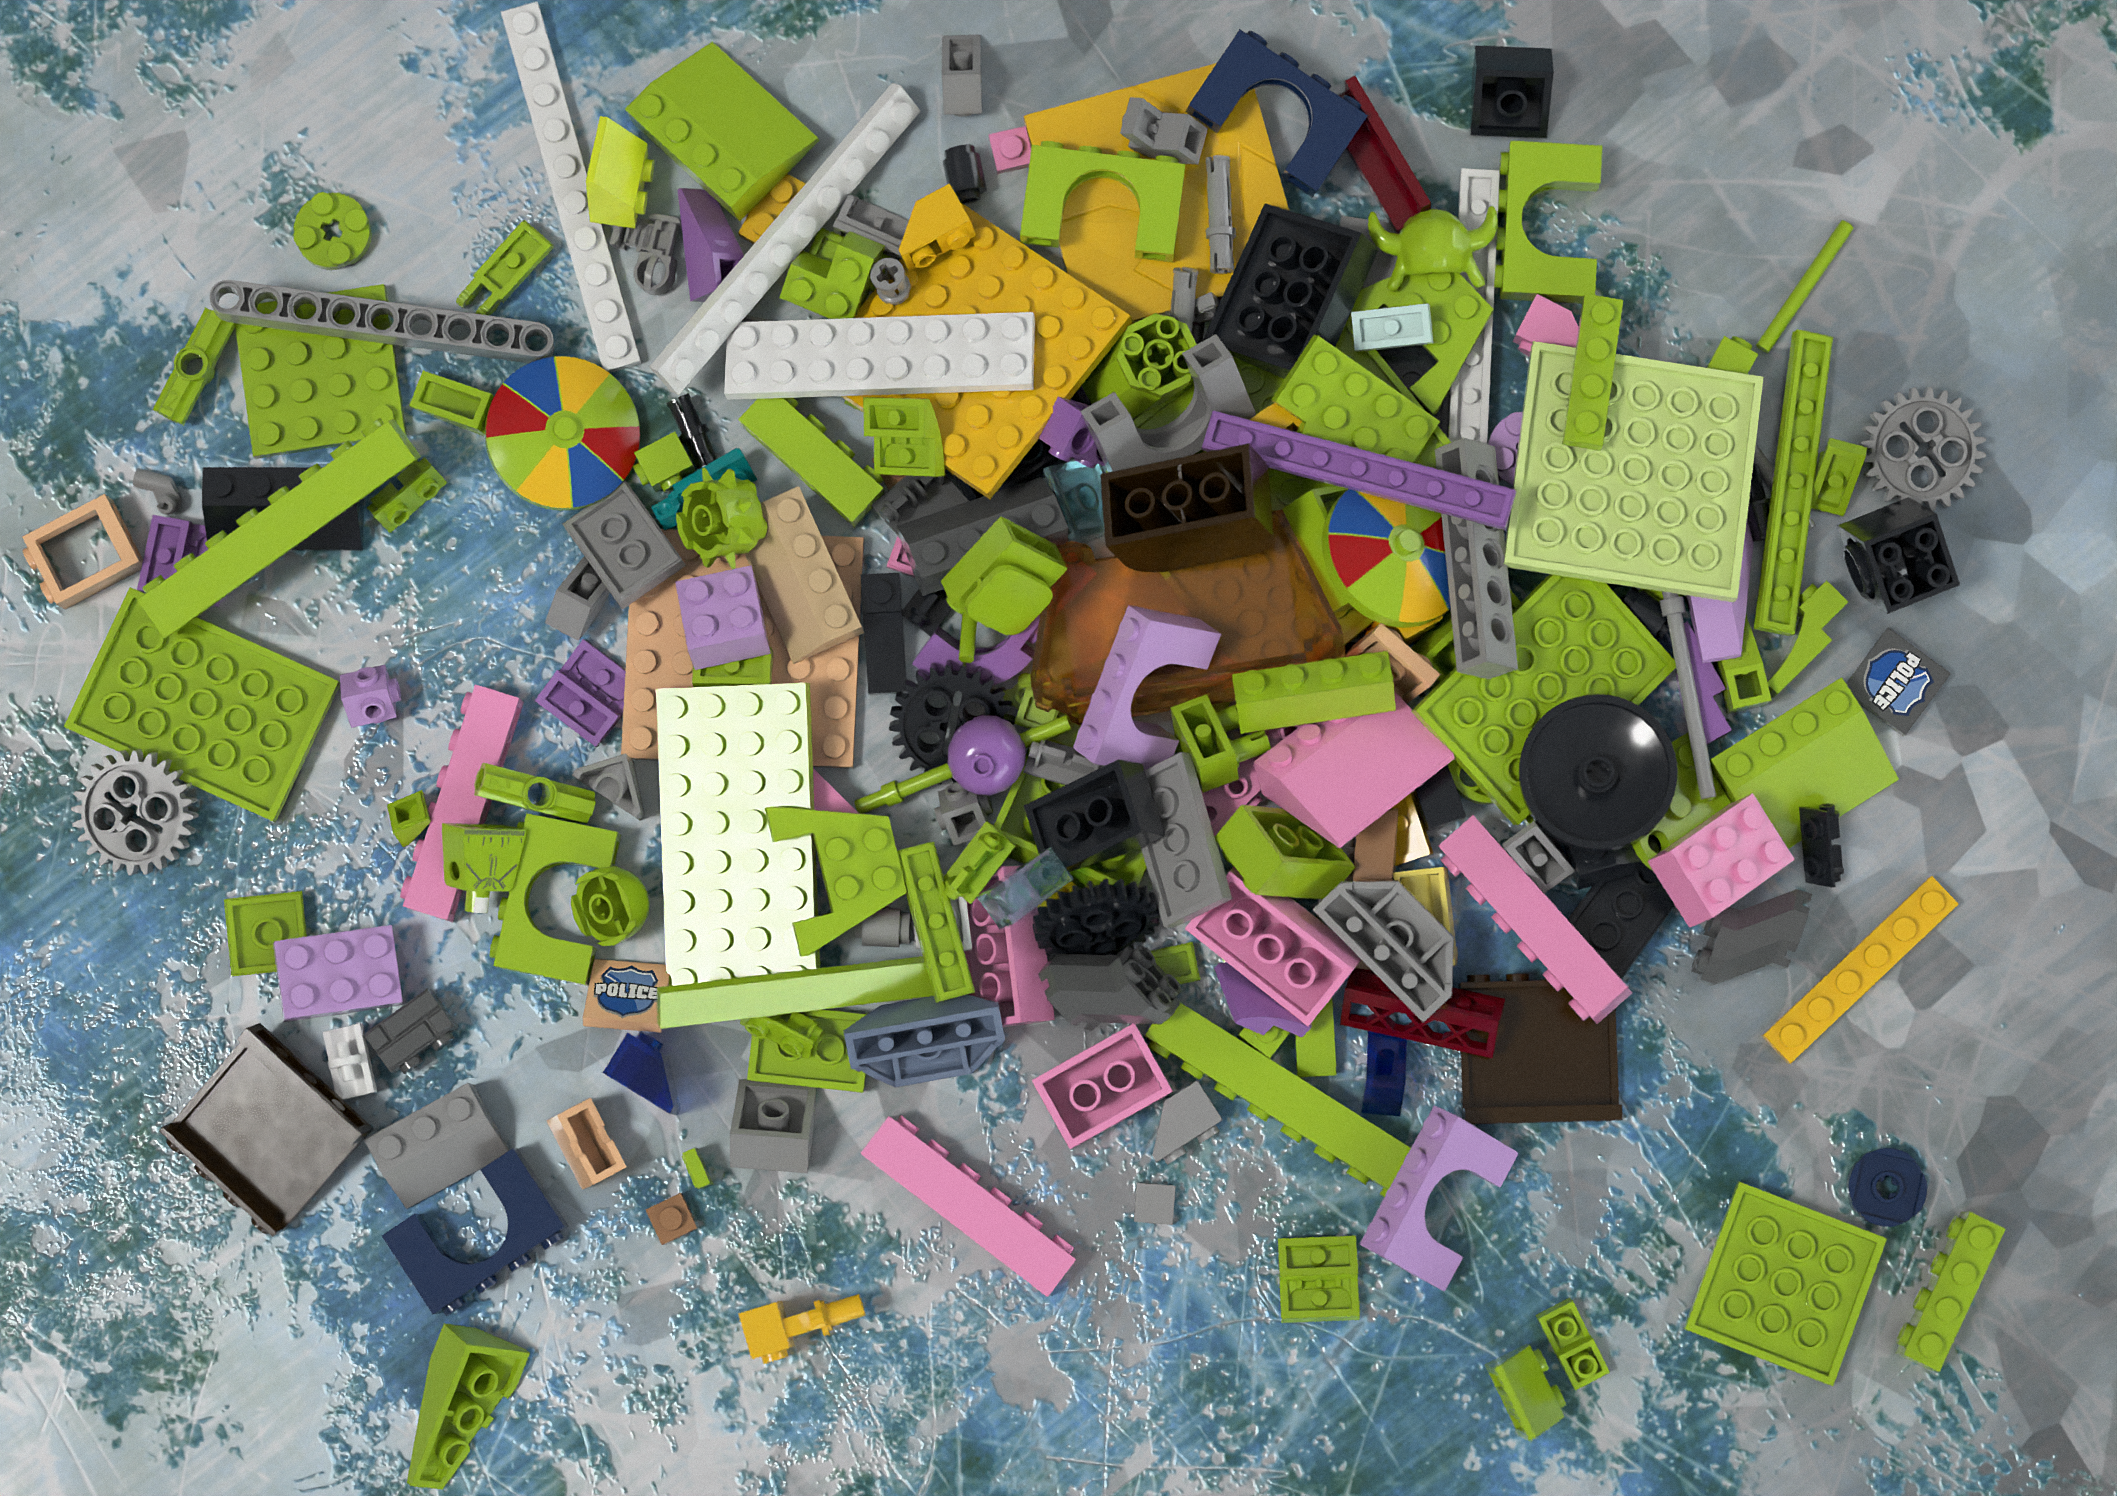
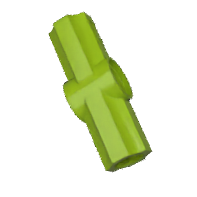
M207 308L204 309L185 348L176 354L174 369L154 405L153 411L177 424L185 425L204 386L209 384L214 378L216 372L215 365L235 329L236 323L223 321L216 315L215 311ZM193 359H202L203 367L201 371L195 375H188L186 371L188 363Z
M482 763L474 783L475 796L583 824L588 823L596 803L595 791L488 763ZM538 783L542 790V796L537 803L532 804L528 798V790L533 784Z

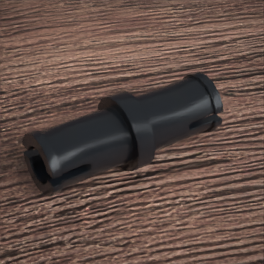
M685 394L678 397L684 413L675 399L668 402L667 406L670 408L681 432L679 439L682 444L686 443L699 470L707 465L703 457L704 455L708 463L713 462L718 457L706 434L709 432L707 425L701 423L690 395Z

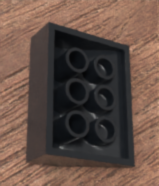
M1264 203L1203 341L1216 334L1233 357L1285 379L1313 335L1320 336L1336 347L1379 250L1361 232Z

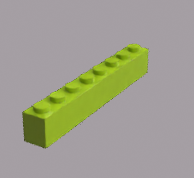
M381 418L377 419L361 431L365 438L354 446L348 440L332 451L330 455L334 460L321 468L316 463L301 473L298 477L302 483L291 491L285 485L269 496L267 499L271 505L258 513L256 508H253L238 518L236 522L240 527L227 535L222 530L206 541L204 544L208 550L196 558L193 552L175 563L173 566L177 572L165 580L162 575H159L143 586L142 589L146 594L139 598L137 602L162 636L166 638L174 634L421 457L397 422L392 419L384 423Z
M1179 1002L1180 1005L1173 1015L1165 1022L1150 1026L1145 1034V1038L1151 1041L1148 1045L1150 1050L1165 1059H1168L1169 1055L1172 1054L1184 1062L1180 1067L1182 1070L1198 1080H1201L1203 1075L1217 1083L1213 1089L1231 1101H1234L1235 1097L1239 1096L1250 1103L1246 1109L1248 1112L1264 1122H1267L1269 1117L1283 1124L1280 1132L1298 1143L1301 1142L1302 1138L1316 1145L1313 1153L1331 1164L1336 1159L1349 1166L1346 1173L1364 1185L1371 1180L1381 1186L1382 1190L1379 1194L1385 1198L1386 1192L1392 1185L1406 1155L1411 1149L1409 1146L1181 1002Z

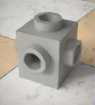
M957 782L950 784L944 790L938 791L940 807L934 808L935 815L941 830H948L954 846L972 840L986 821L989 822L988 814L993 813V807L988 795H976L963 789Z

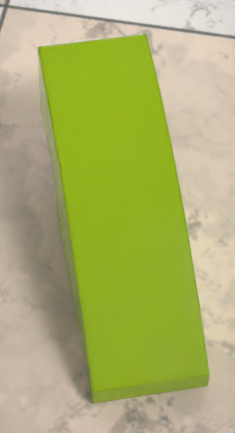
M422 371L409 406L485 437V421L494 395Z

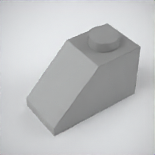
M980 34L942 36L944 115L954 114L959 117H966L972 114H982Z
M585 556L556 590L545 621L546 624L578 641L595 621L610 594Z
M1536 821L1530 823L1502 844L1505 850L1543 893H1546L1575 872L1560 844L1547 834Z

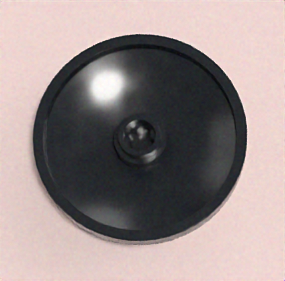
M1594 694L1579 696L1562 702L1549 710L1530 731L1520 757V790L1524 803L1533 819L1554 839L1565 845L1585 851H1611L1639 841L1661 822L1671 805L1675 793L1678 773L1677 760L1673 745L1662 725L1639 705L1611 695Z

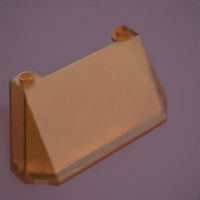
M1283 510L1272 511L1274 543L1268 549L1249 556L1168 572L1132 570L1115 556L1095 559L1094 551L1090 546L1076 541L1057 545L1068 569L1050 587L1053 594L1052 600L1040 613L1030 675L1036 708L1046 712L1055 709L1067 714L1072 723L1082 725L1091 702V697L1095 692L1104 669L1105 661L1109 656L1128 605L1198 618L1221 633L1208 669L1167 664L1150 672L1138 685L1133 695L1131 717L1171 711V707L1205 694L1208 695L1211 704L1235 701L1232 674L1250 670L1283 667L1289 664L1323 661L1329 658L1346 657L1342 627Z

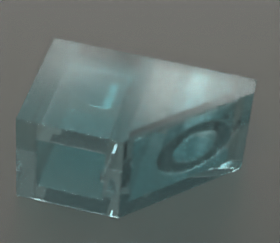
M1049 847L1004 876L977 898L998 928L1001 929L1017 922L1073 880V878L1053 849Z

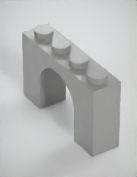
M1216 334L1182 353L1194 381V394L1186 410L1171 423L1156 429H1139L1135 427L1131 415L1115 392L1080 411L1108 472L1190 456L1202 450L1212 411L1248 420L1256 415L1233 356Z

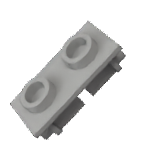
M1041 740L1039 743L1032 742L1024 773L1067 785L1104 767V765L1093 764L1072 747L1048 740Z

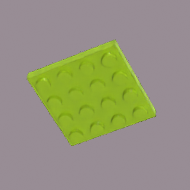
M384 284L328 292L329 294L388 302L387 289ZM278 302L259 303L257 310L262 314H270L277 308ZM303 304L297 309L296 316L300 319H309L315 314L316 307L311 304ZM342 309L336 313L334 321L341 325L349 324L354 319L355 313L348 309ZM386 314L379 315L374 319L372 325L376 329L386 330L392 325L391 317ZM236 323L235 329L250 439L255 459L337 447L348 440L351 444H356L365 438L361 431L379 418L384 423L394 419L407 436L394 345Z
M1737 1182L1683 1329L1833 1386L1887 1238L1742 1182Z

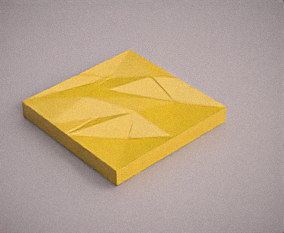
M1217 63L1024 115V124L1031 148L1032 145L1041 146L1042 141H1053L1063 144V149L1079 150L1080 146H1093L1100 148L1102 154L1117 155L1118 151L1136 152L1128 147L1130 140L1120 134L1122 119L1126 113L1130 97L1143 98L1163 113L1188 114L1186 113L1188 105ZM1255 89L1246 93L1239 100L1218 133L1208 128L1198 165L1185 164L1173 263L1135 258L1140 209L1133 193L1122 183L1108 178H1095L1083 182L1069 195L1064 206L1059 249L1066 273L1129 314L1132 319L1131 324L1154 313L1170 316L1173 270L1176 267L1181 268V270L1182 267L1198 270L1195 299L1210 292L1215 294L1220 300L1222 299L1233 272L1229 273L1228 269L1227 274H1214L1210 272V246L1205 229L1209 228L1207 157H1212V160L1215 155L1230 157L1232 228H1236V238L1233 239L1234 269L1264 203L1289 210ZM1140 154L1142 159L1155 160V158Z

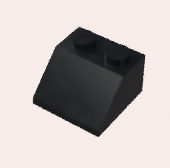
M1475 45L1470 135L1547 138L1554 74L1552 48Z

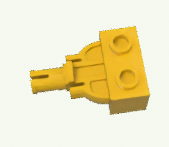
M860 1294L825 1303L824 1300L813 1301L815 1309L790 1317L786 1316L782 1301L739 1313L751 1359L761 1357L763 1364L786 1358L788 1357L787 1349L795 1346L793 1336L819 1328L822 1329L824 1336L830 1335V1331L833 1330L834 1326L866 1316Z

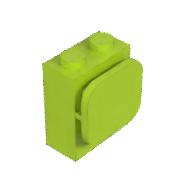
M1000 516L941 580V583L948 596L946 601L954 611L959 614L967 613L972 619L980 622L985 627L992 628L1004 635H1016L1024 631L1049 605L1053 597L1050 587L1068 568L1056 544Z

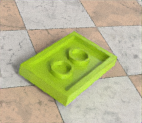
M822 1009L799 1012L817 1021V1026L823 1029L817 1043H814L809 1059L801 1055L792 1056L783 1051L778 1043L766 1037L758 1038L752 1035L747 1074L748 1081L864 1093L866 1073L858 1072L850 1067L844 1030L867 1014ZM792 1013L783 1014L781 1019L788 1021Z

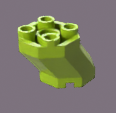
M1154 313L1127 326L1126 331L1082 384V388L1091 404L1115 392L1134 421L1144 412L1166 402L1187 387L1192 376L1182 353L1197 345L1188 325L1177 321L1173 317Z

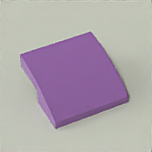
M152 515L137 590L144 592L142 587L159 575H162L165 580L177 572L173 565L191 552L197 558L207 551L208 548L204 544L207 541L205 526L193 524L186 520ZM218 601L213 606L219 607L220 601Z
M582 639L563 667L557 670L535 699V702L592 745L598 747L623 716L626 669L588 640Z
M1227 962L1218 963L1214 968L1236 1024L1261 1035H1265L1273 1026L1303 1037L1312 1028L1311 1024L1306 1026Z

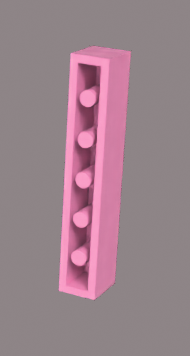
M476 684L472 693L467 692L465 694L460 711L461 714L465 715L461 729L455 728L452 733L448 750L453 751L449 765H443L438 775L436 787L441 788L437 802H431L428 807L431 822L429 823L425 839H419L415 846L412 861L417 862L413 876L405 878L401 889L400 898L405 899L403 907L453 923L463 890L447 886L444 881L442 823L485 824L492 800L474 795L476 775L482 763L499 767L504 766L524 705L520 698Z
M1474 815L1438 845L1445 853V856L1440 861L1455 877L1462 872L1471 882L1465 889L1480 905L1487 901L1496 910V913L1491 918L1506 934L1513 930L1521 938L1522 941L1516 946L1532 963L1538 958L1548 970L1542 975L1557 992L1564 987L1571 994L1573 999L1568 1004L1583 1021L1590 1016L1598 1024L1632 994L1628 986Z
M900 1115L897 1121L888 1116L860 1154L1048 1297L1076 1261V1258L1071 1255L1075 1248L1057 1234L1051 1240L1039 1230L1044 1224L1026 1210L1020 1216L1008 1206L1013 1200L996 1187H993L988 1192L977 1182L981 1176L966 1164L962 1163L957 1168L946 1159L950 1152L936 1141L931 1139L926 1144L915 1136L919 1128L902 1115Z

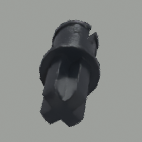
M1753 464L1747 514L1753 542L1765 540L1769 515L1768 503H1770L1771 499H1766L1757 464Z

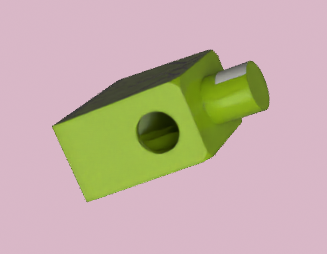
M442 823L444 881L447 886L466 891L464 911L488 913L490 891H510L513 888L526 836L525 829L504 824Z

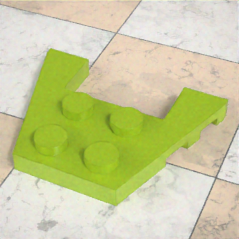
M1443 272L1405 275L1400 288L1395 292L1387 289L1390 276L1362 289L1351 312L1427 303L1430 305L1433 343L1423 344L1422 346L1438 363L1410 387V392L1434 416L1439 411L1460 369L1493 314V308L1460 273ZM1350 313L1347 321L1352 324V316Z
M773 806L764 808L772 842L811 833L815 841L831 913L792 922L800 957L810 955L907 893L889 816Z

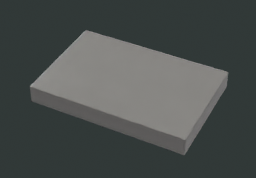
M626 480L607 497L584 508L562 524L622 610L686 566Z

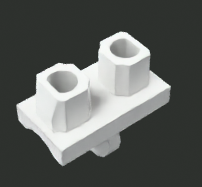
M363 1023L323 1032L328 1066L331 1070L335 1093L343 1100L377 1092L367 1041L364 1036Z

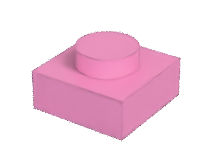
M1026 126L988 134L997 174L1029 167L1031 146Z

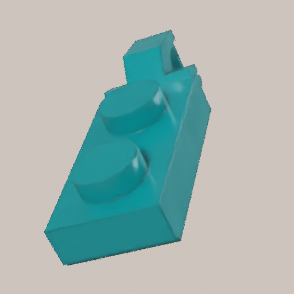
M735 448L704 466L713 480H719L727 469H732L735 472V478L749 480L752 483L758 480L740 448ZM702 468L673 484L674 490L667 498L651 507L664 530L677 525L676 513L683 510L684 499L681 494L690 484L702 481Z

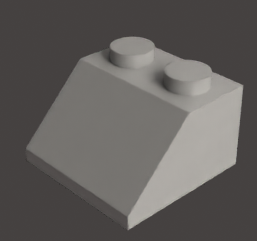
M739 1079L730 1130V1167L808 1173L817 1088Z

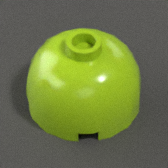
M617 866L603 867L591 870L577 879L575 885H579L577 893L571 896V908L574 920L586 937L592 935L595 939L601 941L596 944L613 946L626 941L641 930L649 915L650 902L646 888L633 872Z

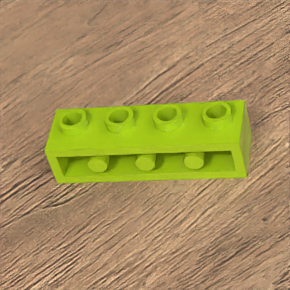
M794 398L756 399L738 419L740 425L855 528L872 509L871 505L885 494L884 488L880 485L884 479L879 474H874V469L869 465H866L863 469L852 460L855 453L841 440L838 439L833 443L823 434L827 428L816 417L809 414L805 418L795 409L799 403Z
M1388 651L1364 653L1362 655L1336 659L1329 658L1323 661L1289 664L1283 667L1250 670L1232 674L1241 734L1396 711L1394 683Z
M1961 1212L1959 1216L1955 1215L1946 1231V1237L1949 1238L1943 1252H1937L1929 1268L1932 1276L1926 1288L1922 1286L1915 1297L1912 1308L1916 1310L1910 1323H1904L1897 1336L1896 1344L1899 1347L1896 1354L1926 1369L1940 1372L2002 1239L2005 1228L1972 1212Z

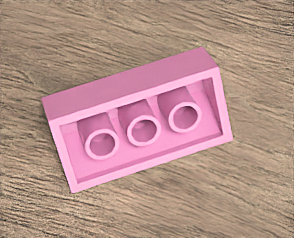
M1037 865L1000 867L972 904L967 902L972 950L964 952L975 989L974 993L968 995L997 1002L1003 1027L1055 1020L1053 1005L1047 1000L1045 990L1050 987L1046 978L1041 982L1038 975L1048 962L1045 949H1039L1032 926L1034 924L1033 916L1038 915V907L1035 906V903L1040 897Z
M1233 866L1226 875L1232 900L1193 918L1185 929L1306 1026H1309L1361 959L1334 931L1291 897L1255 895L1250 892L1243 884V877Z

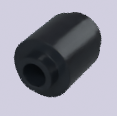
M971 144L958 145L945 150V159L942 163L947 184L950 183L960 203L969 204L979 201L981 199L980 194L987 191L980 154L975 152L974 145Z
M1632 587L1622 602L1653 636H1657L1662 640L1669 627L1667 617L1662 616L1660 600L1645 589L1639 591L1637 588Z

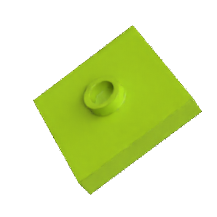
M302 891L224 899L231 977L277 972L273 949L274 941L307 937Z

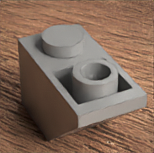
M1198 1080L1164 1101L1152 1154L1156 1163L1164 1159L1168 1165L1187 1153L1183 1147L1186 1143L1197 1138L1201 1144L1220 1131L1216 1124L1223 1119Z

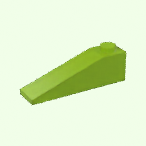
M443 1324L429 1361L407 1477V1483L410 1486L443 1489L469 1454V1443L481 1427L487 1429L494 1419L490 1414L503 1397L509 1399L516 1389L530 1355L528 1350L478 1328Z

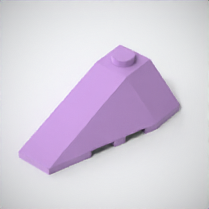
M1748 520L1746 522L1738 598L1735 603L1686 595L1702 664L1741 657L1754 545Z

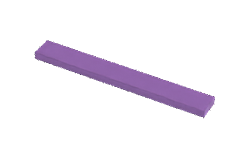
M1212 411L1202 445L1203 451L1209 452L1249 443L1266 462L1268 468L1506 530L1516 495L1515 489L1217 411Z

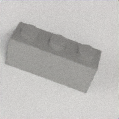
M471 1083L457 1088L364 1139L382 1175L406 1209L484 1168L509 1151L475 1085Z

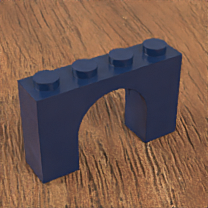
M1239 29L1188 105L1186 113L1218 133L1239 100L1249 91L1261 86H1278L1293 93L1306 110L1308 130L1304 142L1281 177L1313 198L1368 115L1362 112L1361 104L1347 95L1341 98L1330 90V83L1317 74H1312L1310 77L1298 69L1300 64L1290 55L1284 52H1280L1278 55L1267 48V41L1259 34L1250 30L1245 33Z
M518 1148L510 1149L481 1169L482 1174L503 1204L508 1219L505 1240L499 1250L490 1258L474 1264L454 1259L442 1248L421 1214H413L382 1235L433 1315L443 1311L446 1316H449L466 1304L463 1299L464 1296L475 1289L479 1294L485 1292L499 1282L496 1277L497 1274L508 1267L511 1272L518 1270L532 1260L529 1256L530 1252L539 1246L547 1250L565 1238L561 1232L569 1227Z

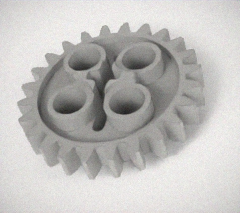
M1916 387L1909 389L1908 400H1906L1901 392H1897L1894 394L1895 405H1892L1887 400L1882 401L1880 404L1884 411L1883 415L1878 412L1870 413L1869 416L1876 423L1875 426H1864L1862 428L1866 434L1871 436L1870 440L1862 441L1858 444L1869 449V454L1866 455L1864 463H1870L1872 467L1863 476H1876L1878 480L1871 489L1875 491L1884 487L1886 489L1883 497L1885 502L1895 496L1898 497L1897 501L1909 497L1920 504L1925 502L1927 508L1935 511L1936 500H1939L1945 508L1951 506L1950 494L1957 499H1963L1965 496L1961 486L1972 488L1976 485L1969 475L1970 473L1979 474L1983 472V469L1974 463L1975 459L1986 457L1985 453L1976 450V445L1985 442L1986 438L1974 436V431L1982 424L1981 422L1969 424L1967 419L1972 415L1973 409L1960 412L1958 409L1961 405V398H1956L1949 404L1947 403L1948 391L1946 390L1941 391L1937 398H1934L1932 387H1927L1922 397H1920ZM1921 412L1930 414L1934 420L1933 429L1929 433H1924L1917 427L1916 420ZM1901 422L1908 426L1913 438L1919 444L1925 442L1929 444L1930 447L1926 450V453L1935 464L1943 469L1945 472L1944 477H1940L1937 474L1935 467L1928 457L1916 456L1915 452L1919 447L1909 435L1902 431L1900 428ZM1892 436L1898 437L1904 444V451L1898 458L1892 457L1886 449L1887 441ZM1946 442L1953 443L1958 449V457L1953 463L1946 462L1941 456V448ZM1916 466L1924 468L1928 473L1927 484L1922 488L1915 486L1911 481V472Z
M142 749L133 750L131 757H129L126 750L117 752L116 760L112 755L102 757L104 767L98 763L91 765L90 770L94 777L86 775L80 778L82 784L87 788L74 791L73 795L82 800V804L71 807V811L81 814L82 818L72 823L73 827H84L85 833L78 838V841L90 840L92 843L88 848L87 854L91 855L100 852L101 856L98 863L100 866L112 860V870L115 873L121 871L126 865L127 873L130 876L137 874L139 866L143 874L146 875L153 872V864L161 870L167 867L166 858L171 861L179 859L180 855L175 847L185 849L190 846L183 835L196 833V829L187 823L189 820L199 817L198 813L188 810V805L198 801L196 797H186L185 792L192 786V783L180 784L178 781L183 770L169 772L170 759L163 760L157 764V752L149 753L144 760ZM125 776L130 777L135 783L133 795L128 794L123 788ZM107 792H111L112 796L117 801H112L111 799H109L107 797ZM157 797L163 799L167 804L168 811L165 817L159 815L154 808ZM133 805L138 807L136 814L140 817L135 820L132 818L134 811L130 808ZM105 808L110 809L115 815L113 827L108 826L103 820ZM153 824L160 825L163 828V832L160 833ZM137 829L146 834L147 845L145 848L139 847L134 840V834Z

